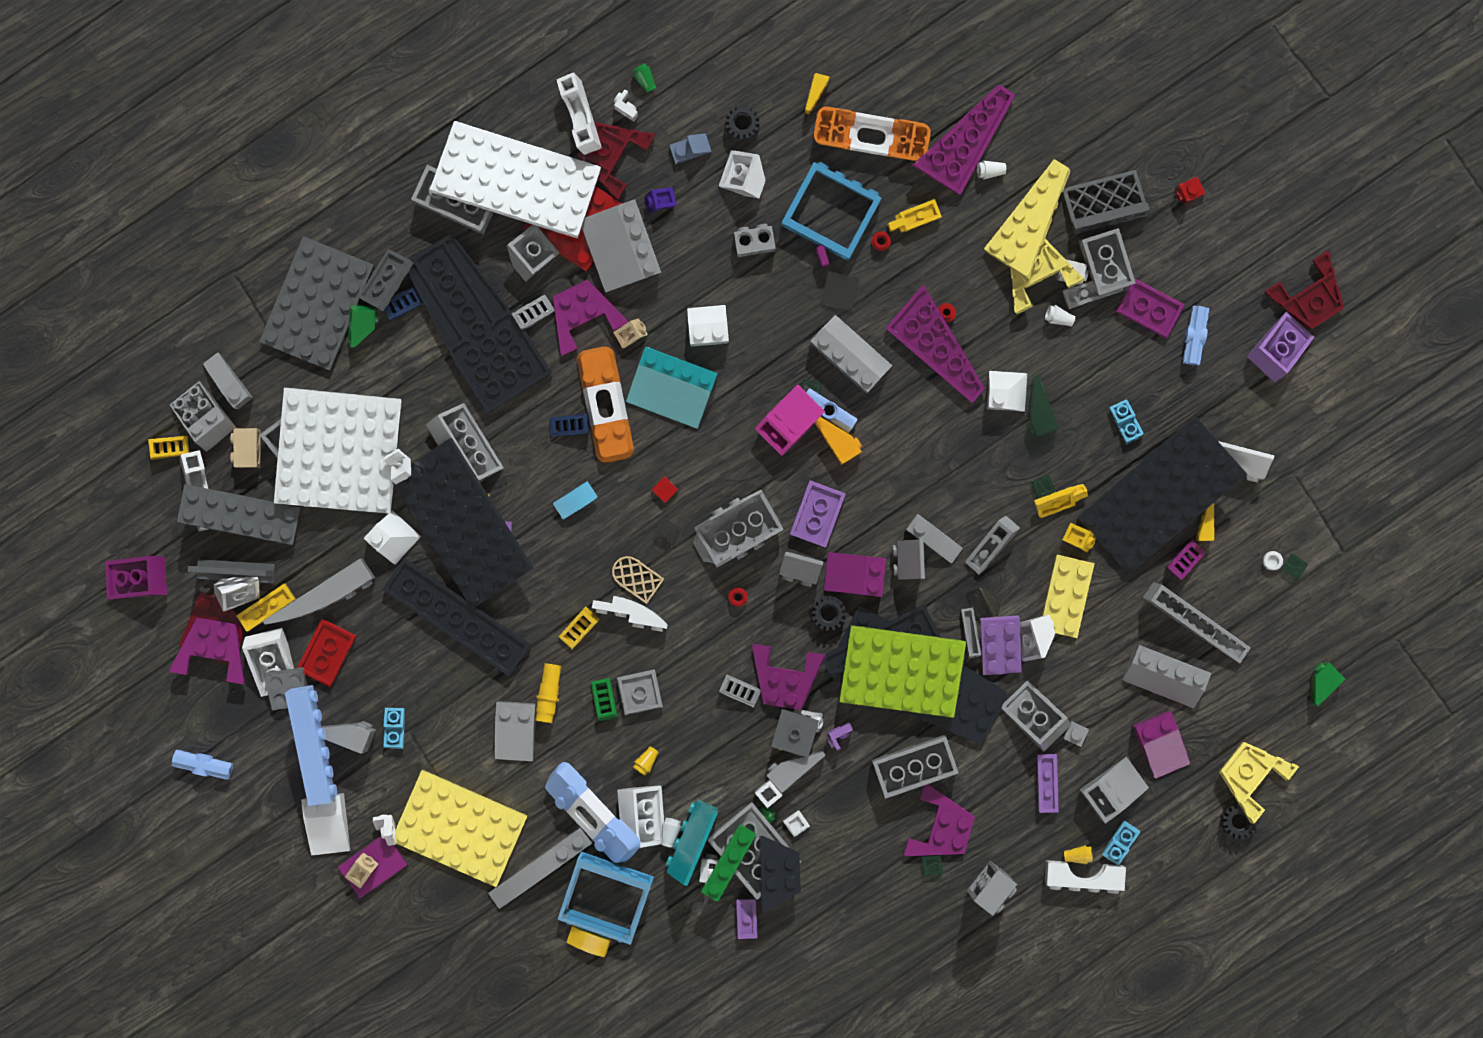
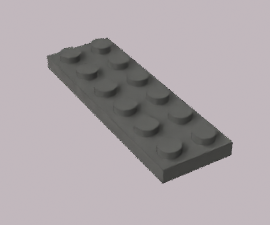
M184 484L176 523L293 545L300 507L277 504L272 501Z

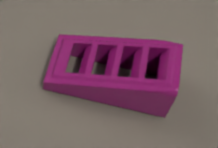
M1191 539L1165 568L1178 580H1182L1206 552ZM1193 547L1199 554L1196 556L1189 548ZM1186 552L1193 558L1192 562L1184 555ZM1181 558L1189 564L1187 567L1179 561ZM1176 563L1183 569L1182 572L1174 566Z

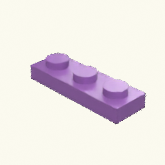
M1037 754L1038 812H1059L1057 754Z

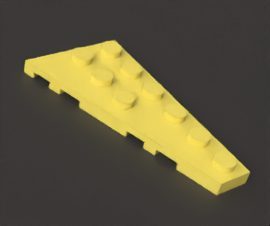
M1054 159L984 248L988 254L1029 280L1033 265L1036 264L1039 249L1044 243L1052 222L1053 212L1058 206V199L1069 177L1070 169Z

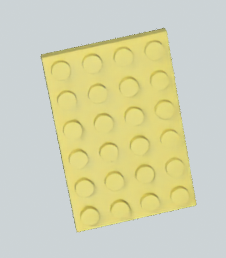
M422 770L395 830L396 844L497 887L528 816Z

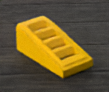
M818 73L814 74L805 114L809 115L829 82V76Z
M188 436L148 439L150 460L178 457L189 453ZM178 441H182L183 451H179ZM171 442L175 443V452L171 451ZM163 443H167L168 453H164ZM155 444H159L160 454H156Z
M1214 503L1202 514L1196 541H1214Z
M585 607L558 637L573 650L600 619ZM582 616L586 617L591 622V624ZM579 620L586 627V629L581 627L577 623V621ZM572 627L576 628L581 633V635H578L572 629ZM567 632L576 639L575 642L566 634Z

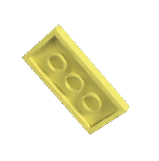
M1056 555L1042 616L1050 615L1054 623L1055 633L1074 638L1078 637L1095 563Z

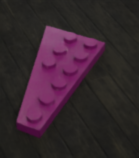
M997 85L912 166L957 195H961L1015 94L1003 86Z
M923 284L888 324L886 329L973 403L985 387Z

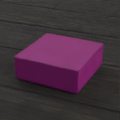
M824 245L817 247L816 253L820 266L822 268L829 266Z

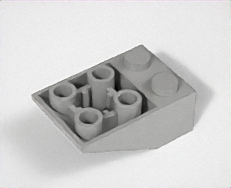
M200 381L170 404L194 442L206 452L236 428L225 411Z
M1124 757L1082 787L1080 792L1103 823H1107L1127 808L1149 787L1129 759Z

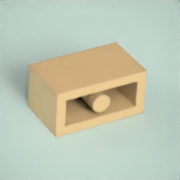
M234 429V433H231V444L234 445V452H231V463L234 464V467L261 468L260 429Z

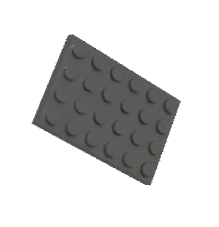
M303 236L259 342L331 371L348 332L350 305H359L361 299L358 297L370 279L374 265Z

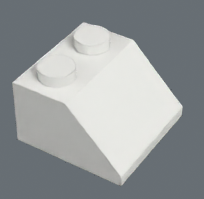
M725 305L687 309L691 347L729 343Z

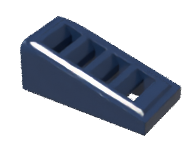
M415 286L392 297L384 310L393 322L422 305L423 301ZM412 292L417 299L415 303L410 296ZM407 297L411 305L407 306L403 298ZM400 301L404 309L400 310L396 302ZM393 304L395 310L397 311L396 313L392 312L390 305Z
M587 414L549 418L551 437L589 434ZM580 419L582 420V430L578 428V420ZM567 420V431H564L563 421ZM570 420H574V431H571ZM555 421H559L560 432H556Z

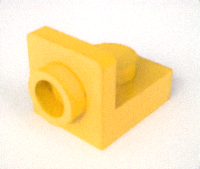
M1070 523L1062 539L1064 542L1078 547L1085 552H1088L1095 544V537L1092 532Z

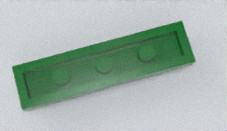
M741 824L738 825L700 891L701 893L717 902L719 901L755 838L756 833Z

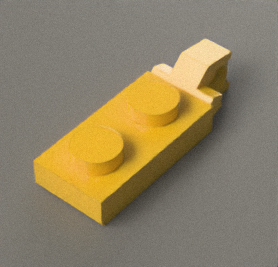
M934 199L900 212L895 216L896 220L888 223L887 226L890 232L897 229L904 232L940 219L942 216Z
M1084 484L1034 500L1039 518H1043L1073 507L1077 501L1088 497V493Z

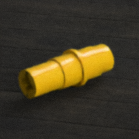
M544 663L542 682L540 683L539 694L536 695V698H538L536 721L548 723L553 721L556 703L559 702L557 697L562 666Z

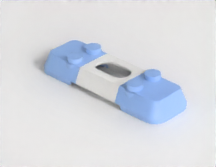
M562 762L549 776L545 788L555 799L556 806L559 809L564 808L595 842V848L598 851H604L614 863L628 861L640 848V840L636 834L607 809L586 786V781L569 763ZM578 806L585 808L596 820V829L576 809Z

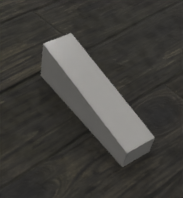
M973 608L961 609L968 659L980 657L981 650Z

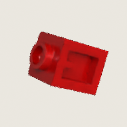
M1198 177L1180 183L1175 187L1176 197L1183 204L1205 194Z

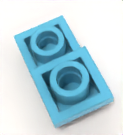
M1127 399L1109 408L1126 445L1144 437V433L1135 418L1136 415Z
M587 481L556 500L553 505L561 517L565 519L595 500L597 495Z
M385 708L383 747L404 749L405 709Z
M1123 820L1102 855L1119 866L1129 852L1130 846L1140 834V830Z

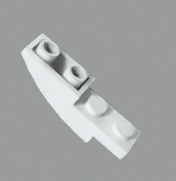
M613 596L612 603L593 600L592 608L596 609V613L607 614L608 611L615 612V616L625 618L627 614H630L629 622L633 623L632 627L644 628V625L652 626L651 630L663 632V628L667 629L668 624L660 616L637 602Z

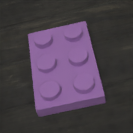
M810 480L790 535L826 548L846 493Z
M1019 615L980 618L983 675L1022 672Z

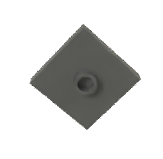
M782 709L771 747L808 757L819 720Z

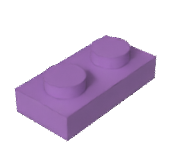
M755 898L737 899L738 939L757 938Z

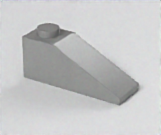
M216 353L203 363L233 408L239 409L253 399L252 395L219 353Z
M918 514L915 515L905 529L916 539H923V544L951 564L963 549Z
M1007 516L1001 518L965 563L980 575L1010 542L1020 527Z
M820 751L809 754L808 757L800 756L781 761L779 764L774 762L767 768L769 772L766 775L782 793L821 760L825 753Z

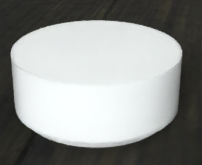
M1271 551L1263 556L1262 563L1268 570H1278L1283 564V558L1278 552Z

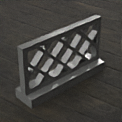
M1136 170L1067 187L1062 192L1071 220L1073 235L1148 216L1150 210L1148 203L1145 201ZM1133 176L1135 184L1132 188L1122 183L1125 178ZM1113 182L1118 185L1114 193L1104 188L1106 183ZM1093 186L1099 190L1095 198L1085 193L1089 187ZM1119 187L1129 191L1126 199L1116 195ZM1075 191L1080 194L1077 202L1069 199V192ZM1101 191L1111 196L1107 204L1097 199ZM1133 193L1139 196L1141 203L1133 204L1127 200ZM1083 196L1093 201L1088 209L1079 204ZM1113 198L1123 203L1120 208L1115 209L1109 206ZM1094 203L1104 207L1102 213L1096 214L1091 211ZM1076 207L1086 212L1083 218L1075 219L1073 212Z
M198 560L197 566H188V572H197V579L221 580L232 577H257L261 583H275L276 564Z

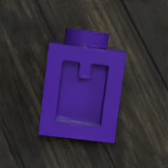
M672 187L651 190L645 195L644 199L649 213H653L656 210L673 208L677 205Z

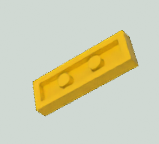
M283 584L238 614L237 618L245 630L249 632L265 619L295 601L296 598L288 586Z

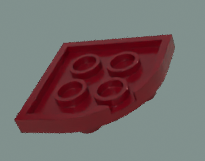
M200 592L179 645H183L196 618L237 624L239 649H241L243 626L237 618V612L233 608L223 612L216 597ZM214 659L229 666V661Z

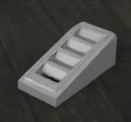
M543 295L512 313L520 328L526 330L555 312L546 295ZM542 301L548 309L546 312H544L543 308L539 304ZM534 306H537L541 313L539 316L533 309ZM530 310L535 318L531 320L526 311ZM524 314L528 322L524 323L520 315Z
M727 674L719 692L754 707L761 689ZM731 680L734 683L731 687L730 692L726 691V689ZM737 684H740L737 695L733 694ZM744 687H746L748 689L746 691L744 698L740 697V695ZM751 690L755 691L751 701H748L747 698Z

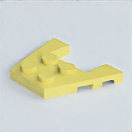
M1046 239L1039 249L1038 259L1031 270L1030 280L1010 268L1016 314L1033 307L1025 291L1026 288L1060 271L1068 288L1085 281Z
M1243 742L1219 773L1250 823L1254 824L1265 811L1250 797L1271 769L1287 781L1299 767Z

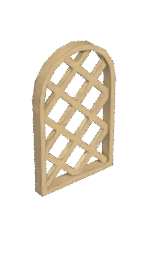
M629 556L619 558L612 568L614 580L646 604L664 580L663 577L641 563L640 560ZM628 558L629 565L622 566L621 560ZM631 559L635 560L638 563L631 564ZM639 565L640 572L633 573L632 566ZM642 566L649 571L642 572ZM630 567L631 574L624 575L623 568ZM620 568L621 576H615V569ZM650 573L651 580L644 581L643 574ZM653 574L658 576L660 579L653 580ZM641 575L642 582L635 583L634 576ZM631 576L632 583L625 584L624 577ZM617 578H622L623 584ZM660 581L657 587L655 588L654 582ZM651 582L652 590H645L644 583ZM642 584L643 591L636 592L635 585ZM633 585L634 592L627 588V586ZM652 592V594L647 599L646 593ZM642 593H644V598H645V600H644L643 598H641L640 596H638L637 594H642Z

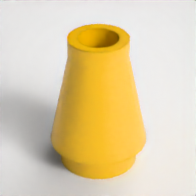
M649 746L634 761L633 768L646 776L647 773H650L659 752Z
M1086 845L1064 851L1065 862L1081 864L1093 862L1091 847H1086Z

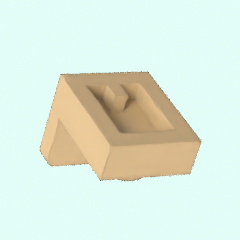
M639 319L632 320L613 332L623 349L648 335L645 325Z
M362 853L345 878L361 888L378 866V863L370 856Z

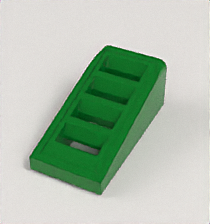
M610 678L592 681L591 685L598 720L604 721L618 718ZM606 685H607V688H608V689H603V690L597 691V687H602V686H606ZM609 693V696L599 698L598 696ZM610 701L608 705H600V703ZM612 709V712L602 714L603 710Z

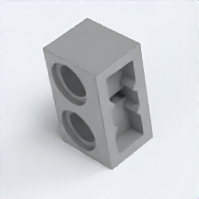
M760 224L755 229L742 227L738 228L737 232H734L738 257L773 252L776 249L772 226ZM761 234H767L769 240L766 243H762L758 237ZM742 237H748L751 242L749 245L743 246L739 241Z

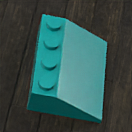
M645 346L626 402L698 429L718 373Z
M698 799L696 803H691L688 813L691 814L689 820H684L680 829L683 832L681 839L677 838L673 849L676 851L673 857L669 855L665 865L668 867L667 873L685 886L689 883L718 814L717 807Z

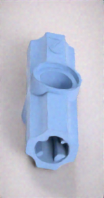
M1192 306L1189 326H1187L1184 342L1186 345L1182 363L1200 365L1202 349L1207 339L1206 325L1209 308Z
M809 388L806 393L823 410L826 405H830L834 409V413L831 416L823 413L822 417L849 433L857 418Z
M176 750L172 758L173 767L190 770L192 773L201 776L210 775L229 780L233 770V763L213 759L212 756L206 754H193Z

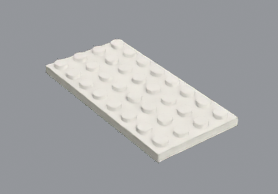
M454 121L430 192L578 238L601 167Z

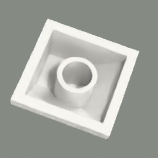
M731 150L719 187L744 196L760 198L766 180L759 155Z
M989 371L986 409L1025 412L1027 373Z
M392 511L391 514L389 513L377 523L364 539L380 554L396 565L421 536Z
M232 577L221 579L215 583L214 593L223 612L259 599L258 578Z
M1050 615L1020 622L1021 658L1023 662L1046 656L1055 635L1054 623Z

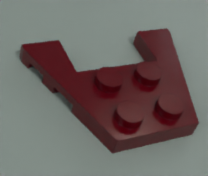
M596 122L595 127L602 148L586 155L580 151L577 156L581 161L601 167L598 180L619 200L627 184L610 174L629 142L647 151L655 134Z
M1329 251L1312 260L1322 278L1292 298L1281 282L1264 291L1268 297L1310 330L1344 309Z

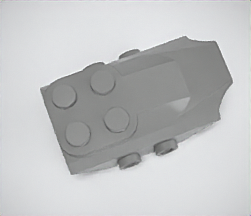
M762 490L742 500H739V498L734 499L728 503L730 507L724 510L722 507L712 512V517L694 527L696 537L693 544L704 562H711L716 567H719L735 557L739 560L748 555L747 550L751 548L757 550L765 545L763 541L784 530Z

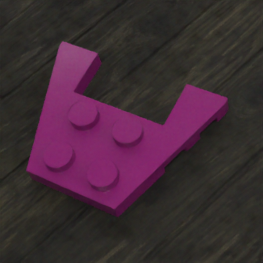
M588 280L553 296L562 356L578 349L569 332L570 330L603 314H606L613 331L628 323V320Z
M196 618L169 672L188 675L191 655L229 661L226 681L245 684L237 624Z
M753 644L752 649L763 703L801 710L826 655L808 652L806 655L805 672L769 666L771 646Z
M929 784L923 785L919 799L938 805L928 843L908 838L903 855L965 854L975 816Z

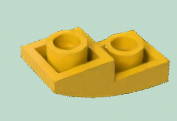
M572 925L566 943L585 952L605 957L611 939L601 937L595 932L584 931L580 927Z

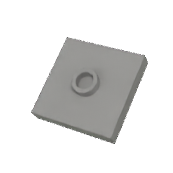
M655 669L617 677L625 715L663 707Z

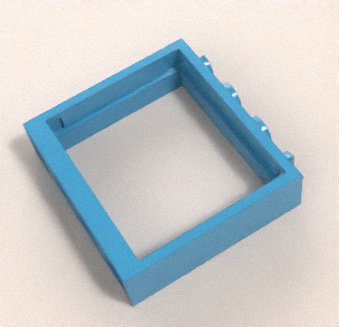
M814 162L787 211L781 226L819 246L824 245L826 250L849 261L876 211L881 197H879L878 192L872 189L868 191L862 188L863 185L861 183L845 179L846 176L844 174L828 170L829 167L821 162L818 164ZM815 172L873 201L848 249L791 219Z
M580 852L557 920L566 922L567 925L580 927L584 931L598 933L601 937H609L617 940L619 943L624 942L631 945L654 877ZM581 868L643 889L630 930L568 908Z

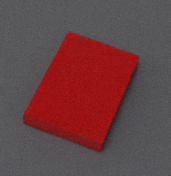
M321 619L297 668L303 667L306 676L331 687L357 635L325 619Z

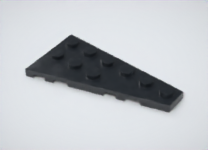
M924 604L875 628L941 638ZM848 643L825 654L824 664L829 674L844 672Z

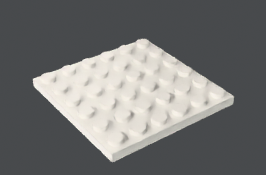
M284 387L274 503L391 514L393 482L391 481V466L384 461V457L397 450L401 399Z

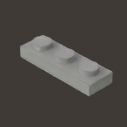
M1093 281L1066 289L1062 293L1069 310L1116 294L1124 289L1120 288L1098 295Z

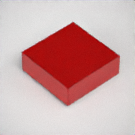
M665 476L651 489L664 503L678 491Z

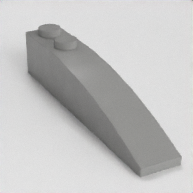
M359 559L268 617L263 623L272 624L292 620L324 609L344 598L348 600L357 594L355 591L362 587L364 590L373 584L372 580L375 577L364 559Z
M1153 582L1143 597L1169 617L1238 663L1242 662L1251 648L1161 584Z
M579 827L488 894L500 909L592 844L593 840Z

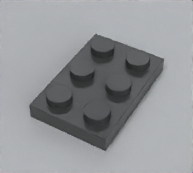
M388 249L358 298L384 311L392 296L400 287L402 280L410 271L413 262Z

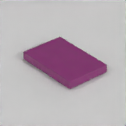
M1135 279L1136 284L1129 285L1116 313L1167 339L1185 304Z
M381 836L338 868L345 877L362 853L370 856L378 863V866L361 888L347 879L358 897L361 898L408 865V863L396 846H388L386 840L382 839Z

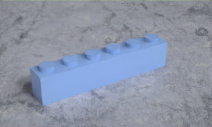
M313 685L291 688L285 693L308 806L331 803L337 796V787L332 781L333 768L329 766V749L325 747L324 742L326 734L320 722L322 714L317 708L316 703L318 701L317 692L314 691Z

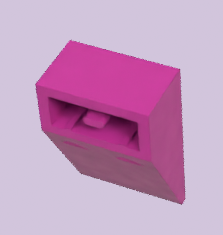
M796 385L757 425L755 430L782 456L799 441L825 411L799 385Z

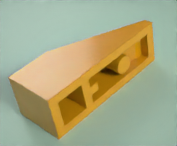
M821 417L815 422V425L841 465L862 452L860 450L862 445L857 438L853 439L850 434Z

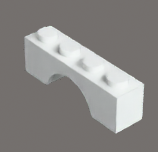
M575 73L557 79L561 97L566 103L572 118V133L577 148L584 155L601 149V143L582 81Z
M200 450L180 455L179 459L186 484L208 489ZM198 527L199 532L208 530L206 528Z
M1046 860L1045 884L1050 886L1049 889L1061 890V887H1069L1070 891H1080L1081 888H1088L1089 892H1100V889L1107 890V893L1118 894L1119 890H1125L1126 867L1123 865L1103 864L1101 870L1096 875L1090 878H1080L1073 875L1066 862Z

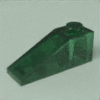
M1039 374L1032 377L1029 423L1027 424L1030 434H1034L1035 437L1059 428Z

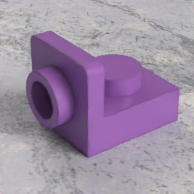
M849 722L828 731L830 736L827 737L831 748L835 747L836 750H839L840 747L836 738L839 737L841 740L851 735L850 731L853 729Z

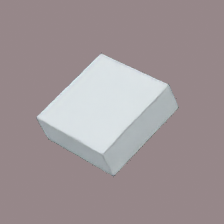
M799 810L783 821L794 837L810 827Z

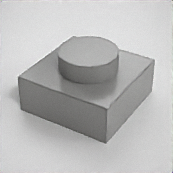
M1070 721L1071 726L1066 730L1063 739L1081 747L1089 729Z

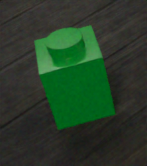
M350 305L348 344L350 347L357 346L375 329V323H378V312H376L373 306Z
M1329 662L1319 663L1313 669L1315 672L1311 675V703L1315 706H1319L1345 680Z

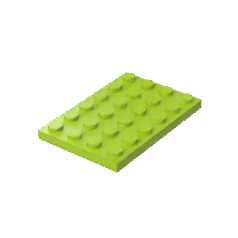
M851 625L839 702L954 718L966 641Z

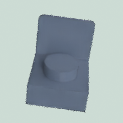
M706 134L689 135L687 139L669 145L675 164L712 152Z

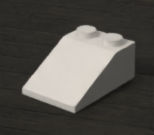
M279 628L245 637L242 649L261 697L269 695L264 678L265 673L294 669L289 645L283 629Z
M344 793L337 794L331 803L308 806L307 798L302 799L303 819L311 855L350 851Z

